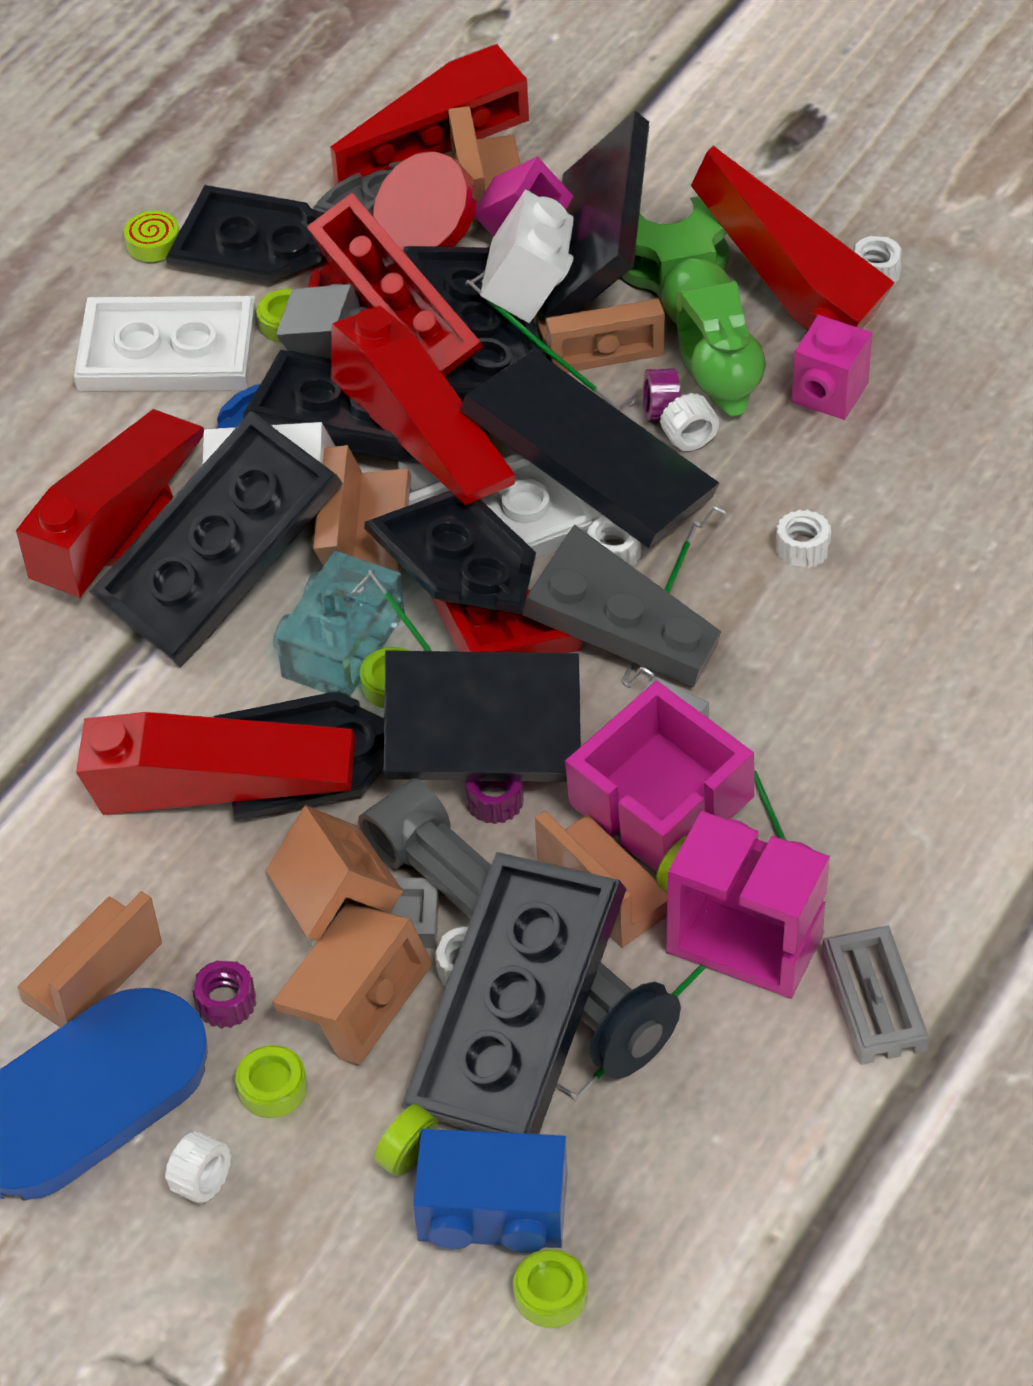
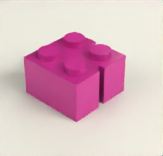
M657 680L565 760L569 805L583 816L588 814L611 837L620 831L621 845L656 873L663 858L672 846L689 834L701 811L724 819H731L754 797V752Z
M701 811L668 870L666 952L792 999L822 939L826 904L823 899L827 893L830 856L814 851L811 847L801 842H789L775 836H771L768 843L758 839L759 831L750 828L745 823L735 819H724Z

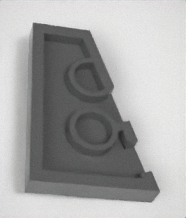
M575 524L527 595L522 614L525 617L692 687L696 685L715 652L721 634L718 628Z

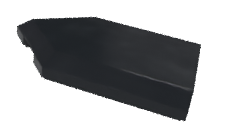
M204 185L170 248L166 261L168 264L273 282L324 262L326 258L307 228L308 225L317 219V215L307 202Z
M447 491L365 521L364 529L434 599L502 613L522 614L536 552L481 499L465 505L451 491Z
M340 691L213 716L215 718L352 729L356 736L351 790L231 802L235 821L301 808L305 805L311 806L363 795L384 769V718L360 707L359 700Z

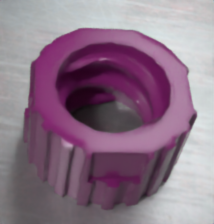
M646 369L644 372L642 393L644 415L647 421H660L661 415L664 413L663 410L669 406L668 404L675 401L677 397H681L680 381L676 369Z
M465 781L467 808L470 810L471 815L476 816L479 821L482 820L485 823L497 824V822L504 823L508 819L512 820L513 816L520 813L524 802L523 781ZM487 787H498L507 792L501 796L491 797L483 794L481 791Z
M216 960L202 967L196 974L195 987L192 992L196 1010H198L200 1018L202 1017L205 1023H210L213 1027L219 1026L221 1029L224 1027L232 1028L236 1024H242L244 1020L249 1018L250 1014H253L254 1006H256V992L253 977H251L249 970L244 965L239 964L237 961ZM221 986H230L238 991L234 998L227 1001L211 1000L209 996L211 992Z

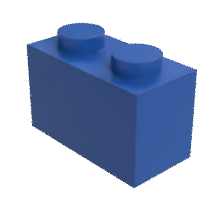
M421 1129L413 1202L418 1241L432 1242L439 1247L447 1249L465 1248L470 1244L504 1245L510 1250L523 1253L536 1252L544 1247L562 1248L568 1174L566 1135Z

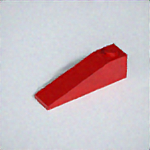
M498 44L449 61L330 146L334 185L356 173H360L362 177H365L376 171L390 170L389 163L404 161L414 154L431 151L441 154L450 152L451 141L448 109L470 106L476 139L486 138L529 121L527 78Z
M714 145L706 152L691 183V187L794 321L806 330H809L817 316L821 315L863 329L876 315L895 282Z
M350 193L307 226L327 262L346 284L352 285L369 309L381 305L410 330L444 377L483 347L480 340L353 193Z
M381 305L362 310L358 314L332 323L331 380L349 398L352 397L361 407L368 411L369 416L384 430L393 433L398 438L401 446L461 502L467 505L515 485L514 472L480 425L460 411L463 403L410 330Z
M152 409L52 485L16 529L28 579L81 598L203 438L204 427Z
M155 712L84 718L76 773L103 815L351 790L356 736L353 730L348 728Z

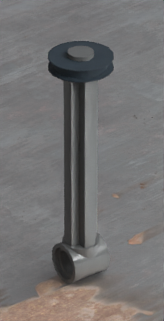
M412 778L359 815L358 823L361 831L385 864L395 869L404 863L413 866L472 919L491 864L450 829L451 823L448 813L437 795L427 784L419 779ZM601 962L581 1019L595 1031L589 1052L592 1062L595 1065L602 1066L605 1074L615 1079L629 1076L644 1067L660 1052L672 1036L679 1021L681 1011L678 997L667 993L665 985L655 981L641 984L632 990Z

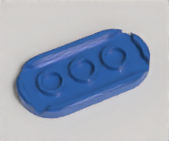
M134 988L114 993L100 1000L0 1069V1198L4 1199L3 1194L9 1196L21 1195L22 1200L37 1199L59 1191L182 1104L195 1092L205 1073L204 1064L208 1054V1043L203 1022L196 1010L187 1001L171 992L155 988Z

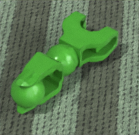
M699 196L690 198L693 203V212L687 219L674 224L654 223L646 220L639 214L634 266L622 276L623 280L634 286L650 289L658 294L664 312L677 324L680 354L685 366L693 375L695 382L709 395L715 404L730 416L744 414L750 393L762 381L766 361L762 345L753 335L749 334L745 325L737 282L730 281V277L724 271L730 260V249L724 238L727 234Z

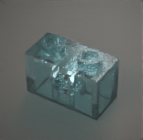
M334 551L322 570L311 574L306 583L303 598L292 614H285L276 627L273 644L274 648L278 651L282 678L324 693L340 691L351 697L361 682L360 667L364 659L372 652L383 648L401 620L384 597V593L371 577L363 585L366 586V589L360 595L352 596L351 592L369 574L368 571L373 569L375 570L374 575L405 613L401 573Z

